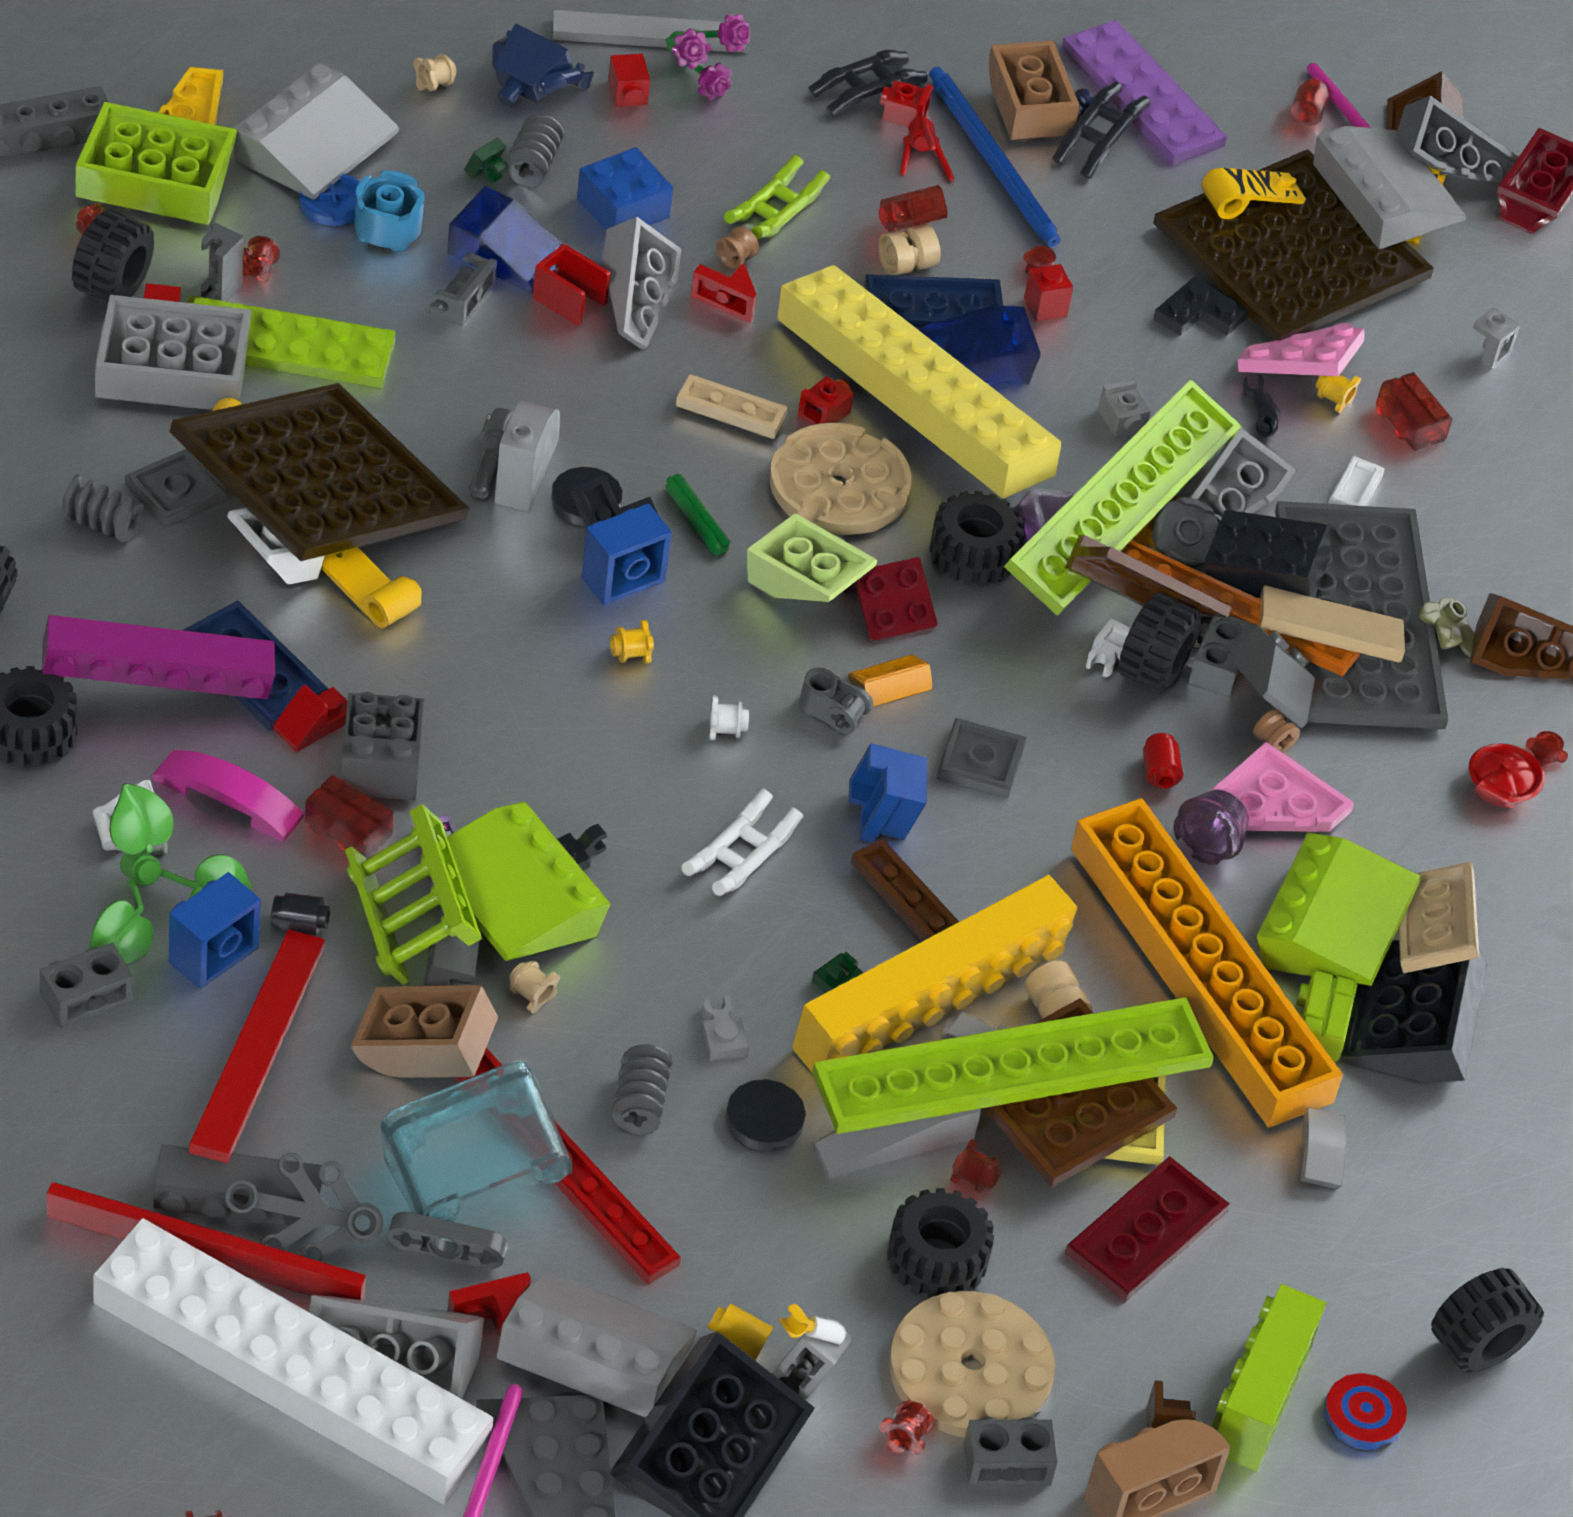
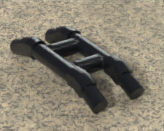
M882 50L871 57L827 71L820 76L819 80L810 85L808 89L816 98L827 89L830 90L844 80L852 87L827 106L829 113L835 117L846 108L849 109L853 105L860 103L863 99L882 93L885 86L891 88L894 80L912 85L924 84L928 80V75L925 71H915L914 69H901L893 74L886 66L907 64L909 62V54L896 50ZM872 70L879 80L866 84L858 75Z
M1113 82L1109 86H1105L1097 93L1093 102L1072 128H1069L1065 133L1052 160L1063 165L1070 152L1073 151L1082 137L1096 144L1080 171L1082 176L1092 179L1110 149L1130 124L1150 106V99L1147 96H1141L1137 100L1130 102L1123 110V113L1108 106L1122 92L1121 84ZM1097 116L1114 123L1106 134L1090 127Z

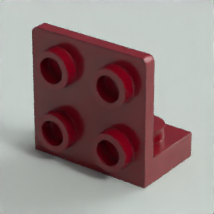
M920 557L875 566L843 591L844 594L856 591L868 638L871 642L932 629L938 625Z

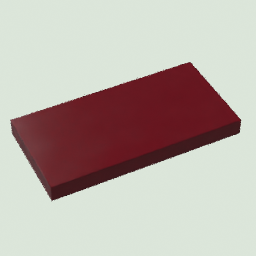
M1169 1156L1068 1243L1065 1254L1127 1302L1228 1212L1230 1203Z

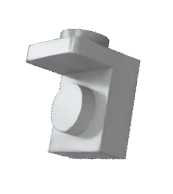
M1492 308L1477 319L1473 326L1476 331L1486 337L1483 342L1485 350L1481 360L1483 365L1492 370L1510 356L1520 328L1518 323L1495 308Z

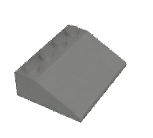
M319 62L233 128L237 129L234 155L236 162L299 193L301 191L303 195L315 200L319 193H323L330 188V184H335L340 180L341 175L350 172L399 133V126L345 74Z
M1344 126L1317 135L1313 165L1378 249L1465 220V213L1427 165L1409 153L1397 135V130Z
M110 295L95 365V398L212 410L216 403L223 398H235L240 401L251 310Z
M546 1270L518 1298L503 1323L497 1359L646 1418L678 1371L697 1336L698 1330Z

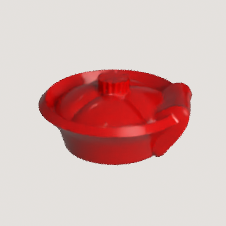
M1505 743L1488 744L1476 750L1469 760L1468 769L1470 777L1476 785L1475 794L1485 802L1489 801L1496 806L1508 809L1513 808L1522 801L1529 800L1538 795L1545 783V773L1540 762L1531 753L1515 745Z

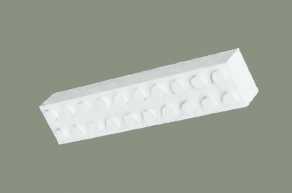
M144 1218L140 1220L93 1275V1303L443 1505L446 1504L485 1453L492 1433L494 1417Z

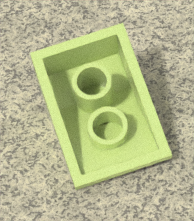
M796 513L747 549L748 582L775 598L830 602L877 565V559Z

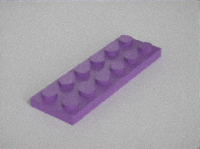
M1117 20L1063 38L1062 48L1100 89L1109 86L1113 82L1121 84L1122 92L1112 102L1122 112L1130 102L1137 100L1141 96H1147L1150 99V106L1132 123L1171 165L1225 146L1227 136Z

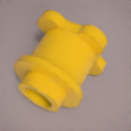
M1341 374L1339 376H1320L1316 383V388L1319 389L1317 395L1321 399L1326 397L1336 403L1335 411L1340 414L1356 397V391L1361 378L1354 376L1351 381Z
M640 620V628L624 629L622 626L616 627L615 634L610 635V649L613 657L618 656L621 663L627 662L629 658L642 657L644 664L651 663L654 641L650 634L647 620Z

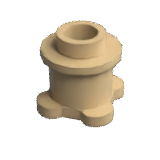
M439 54L435 59L428 58L425 60L419 57L413 61L417 77L416 86L420 91L428 89L432 92L437 90L438 85L448 87L453 84L457 73L456 66L447 55Z
M535 960L527 963L521 962L510 974V991L514 994L520 993L530 1001L527 1010L534 1014L541 1006L554 999L558 992L556 987L560 976L556 972H552L547 976L539 970V964Z

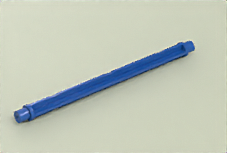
M941 67L931 69L929 76L933 81L934 88L1040 240L1045 241L1050 248L1057 246L1061 238L1057 233L1056 226L950 75L944 73Z

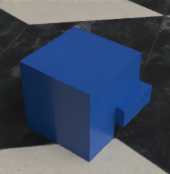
M870 743L849 779V803L863 806L860 810L859 840L874 843L879 834L902 840L906 839L927 804L926 757Z

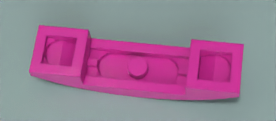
M173 750L153 773L152 780L186 795L192 788L251 816V827L282 842L288 838L304 818V812L276 788L251 772L214 756L194 751Z

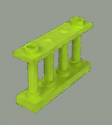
M423 804L409 811L414 827L411 828V833L369 859H366L352 846L345 850L350 864L347 867V872L358 888L379 953L375 957L376 962L386 976L391 974L403 985L410 982L404 962L449 935L451 937L457 936L468 946L482 939L443 823ZM419 846L422 848L424 856L421 857V863L379 887L375 872ZM432 877L434 886L431 887L430 893L393 915H388L384 902L424 878ZM439 905L442 907L444 916L441 917L440 923L403 945L398 946L394 934L395 931Z

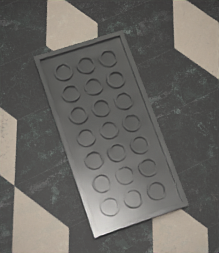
M1277 501L1275 516L1278 518L1328 525L1331 557L1315 598L1402 619L1404 622L1405 653L1402 662L1398 663L1360 653V656L1343 677L1312 662L1305 666L1315 677L1307 722L1446 729L1448 713L1434 625H1430L1419 618L1421 606L1430 601L1416 509Z

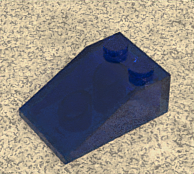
M484 186L449 223L447 254L465 262L463 260L464 256L468 253L478 255L487 260L494 259L497 261V278L533 294L535 266L559 248L562 243L515 199ZM555 265L550 268L551 271L554 270Z
M991 305L918 328L921 333L986 383L1029 384L1041 356L1024 306Z

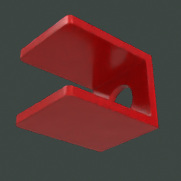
M564 243L535 266L533 299L576 326H579L583 323L585 296L601 306H605L608 303L611 273ZM555 265L554 270L551 271L550 268Z

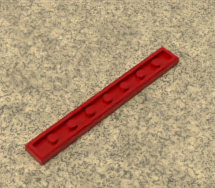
M288 929L189 1143L190 1154L229 1163L323 954L326 939Z
M487 1048L484 1051L474 1077H457L648 1285L680 1266L681 1256Z
M56 1182L51 1183L46 1193L48 1218L122 1240L144 1218L246 1277L309 1296L315 1294L365 1300V1274Z

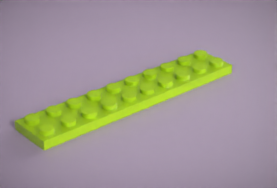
M1190 379L1004 567L1058 616L1091 582L1065 568L1078 535H1086L1121 552L1242 426Z
M1184 997L814 1062L812 1073L836 1134L1209 1068L1214 1057L1189 1002Z

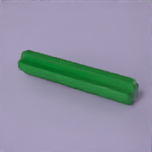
M677 473L674 476H669L666 479V490L708 548L716 556L722 553L726 554L730 550V540L681 474Z

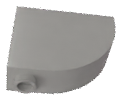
M521 400L517 404L499 445L494 504L529 513L559 441L560 412L558 409Z

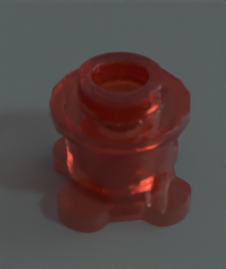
M260 235L254 236L249 240L248 248H244L243 275H250L256 277L259 281L267 282L271 277L268 270L271 264L279 260L281 255L280 249L271 238Z
M971 1139L963 1152L955 1159L950 1181L957 1184L962 1178L974 1185L976 1192L981 1193L985 1188L988 1190L993 1189L1001 1176L1002 1169L998 1167L999 1159L994 1156L990 1159L976 1150L978 1142Z
M909 1400L901 1402L896 1407L893 1420L891 1418H884L880 1423V1430L885 1433L888 1440L887 1447L895 1454H901L902 1452H912L916 1455L921 1454L926 1447L925 1442L921 1438L929 1434L934 1427V1419L928 1408L919 1402Z

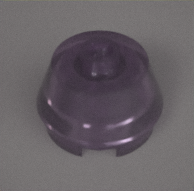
M1214 789L1183 802L1174 820V834L1177 841L1182 838L1186 845L1194 851L1190 855L1192 858L1207 865H1218L1221 860L1232 859L1241 852L1249 824V816L1245 806L1237 797L1227 791Z

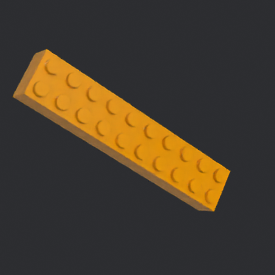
M1143 798L1078 820L1071 846L1072 852L1176 999L1187 998L1206 1041L1266 1126L1271 1128L1305 1114L1307 1107L1320 1109L1333 1104L1343 1077L1342 1072Z

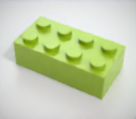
M1282 1283L1274 1298L1266 1296L1258 1316L1259 1321L1256 1327L1253 1326L1244 1347L1246 1350L1243 1356L1237 1360L1230 1378L1232 1381L1228 1389L1225 1388L1216 1409L1217 1414L1211 1426L1230 1445L1227 1460L1255 1472L1258 1471L1310 1353L1327 1302Z

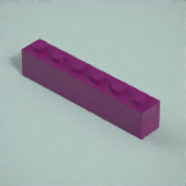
M48 615L42 645V674L268 700L275 677L274 641Z

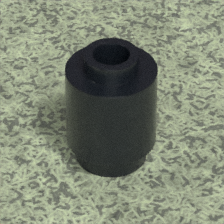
M287 892L284 896L276 895L272 904L271 925L280 927V931L284 932L290 929L318 936L321 929L328 928L330 906L325 905L323 897Z

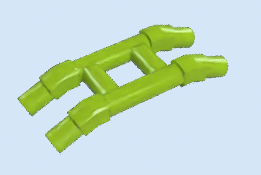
M793 154L788 162L773 176V179L747 201H743L740 205L735 206L734 209L726 211L724 220L729 224L743 222L749 219L755 212L767 220L753 227L751 232L757 240L772 237L804 207L816 200L831 177L826 171L819 170L813 180L809 181L805 188L800 191V194L787 188L786 186L795 177L794 174L804 163L798 155ZM774 195L788 204L778 211L765 202Z

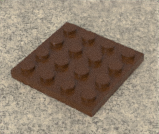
M1079 998L1034 1024L1093 1014V1012ZM1151 1078L983 1109L1052 1188L1175 1118L1178 1108Z

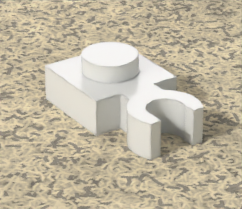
M1110 618L1094 639L1092 650L1088 654L1086 668L1090 669L1093 664L1102 663L1105 665L1102 676L1105 678L1110 676L1113 672L1115 661L1119 663L1120 654L1130 627Z

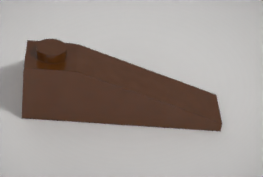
M1489 593L1476 624L1470 662L1504 676L1573 680V626L1500 595Z

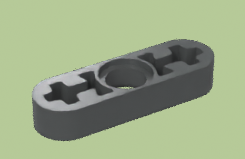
M412 1212L396 1213L392 1218L387 1233L389 1242L399 1249L486 1269L500 1267L503 1264L508 1248L506 1238L495 1231ZM441 1238L448 1239V1240H451V1241H453V1242H449V1241L443 1240V1239H441Z

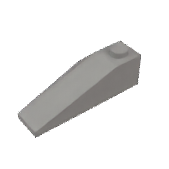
M634 217L606 229L603 261L605 269L611 273L609 290L618 334L642 350L647 348L659 322L657 315L660 308L666 306L669 300L667 293L670 287L676 285L679 278L682 249L640 218Z
M1240 428L1225 444L1189 498L1198 499L1209 505L1215 512L1214 516L1217 518L1218 523L1221 521L1225 510L1254 514L1279 496L1296 472V469Z
M981 1110L964 1111L842 1134H836L834 1130L814 1142L813 1148L827 1177L832 1178L974 1140Z
M311 1295L309 1313L455 1396L463 1398L480 1359L484 1317L445 1310Z

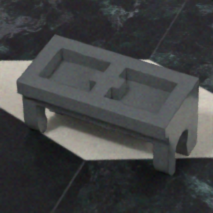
M214 222L211 225V230L203 237L201 243L202 250L209 248V277L201 285V296L207 295L211 289H217L214 299L228 302L243 287L244 236Z
M472 253L466 254L463 260L475 265L476 270L462 265L459 268L458 274L446 289L437 290L433 295L437 300L429 306V313L463 327L495 286L497 261L494 259L487 260Z
M440 907L433 926L440 923L441 917L444 916L442 907ZM449 935L430 946L423 986L463 985L459 982H451L450 979L472 982L475 977L479 941L468 946L457 936L451 937Z

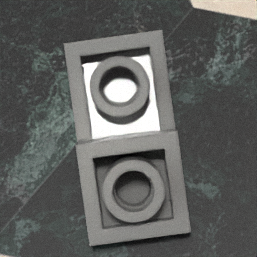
M1307 1107L1305 1109L1300 1144L1301 1147H1304L1300 1181L1339 1189L1343 1186L1346 1156L1345 1115Z

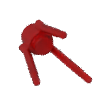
M926 116L912 120L908 126L909 135L903 138L904 149L900 174L903 176L906 174L911 148L914 147L921 152L935 151L948 181L953 182L954 176L940 146L939 138L935 134L934 123Z

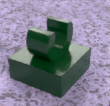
M498 137L473 152L464 170L472 179L483 173L491 184L497 182L503 177L501 173L508 168L507 163L501 158L506 146Z
M848 952L838 954L814 971L812 982L824 993H827L864 972L857 967L858 961Z

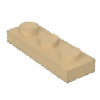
M689 374L676 401L677 407L775 439L782 426L788 408L787 406Z

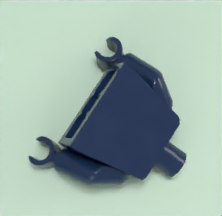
M515 24L511 31L508 30L505 37L493 44L492 67L495 69L498 82L503 86L498 92L497 98L506 106L513 107L521 95L534 102H538L545 95H550L567 86L575 85L583 89L591 86L594 72H584L585 65L582 63H577L576 67L572 68L573 65L567 48L518 24Z

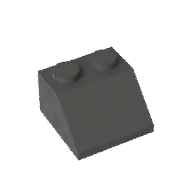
M1258 625L1227 657L1266 701L1302 729L1307 724L1315 677L1305 667L1309 660L1295 647L1289 651L1287 648L1290 645L1275 630L1269 635Z

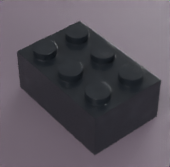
M1225 510L1204 560L1206 575L1256 598H1260L1264 585L1315 598L1331 557L1328 525Z

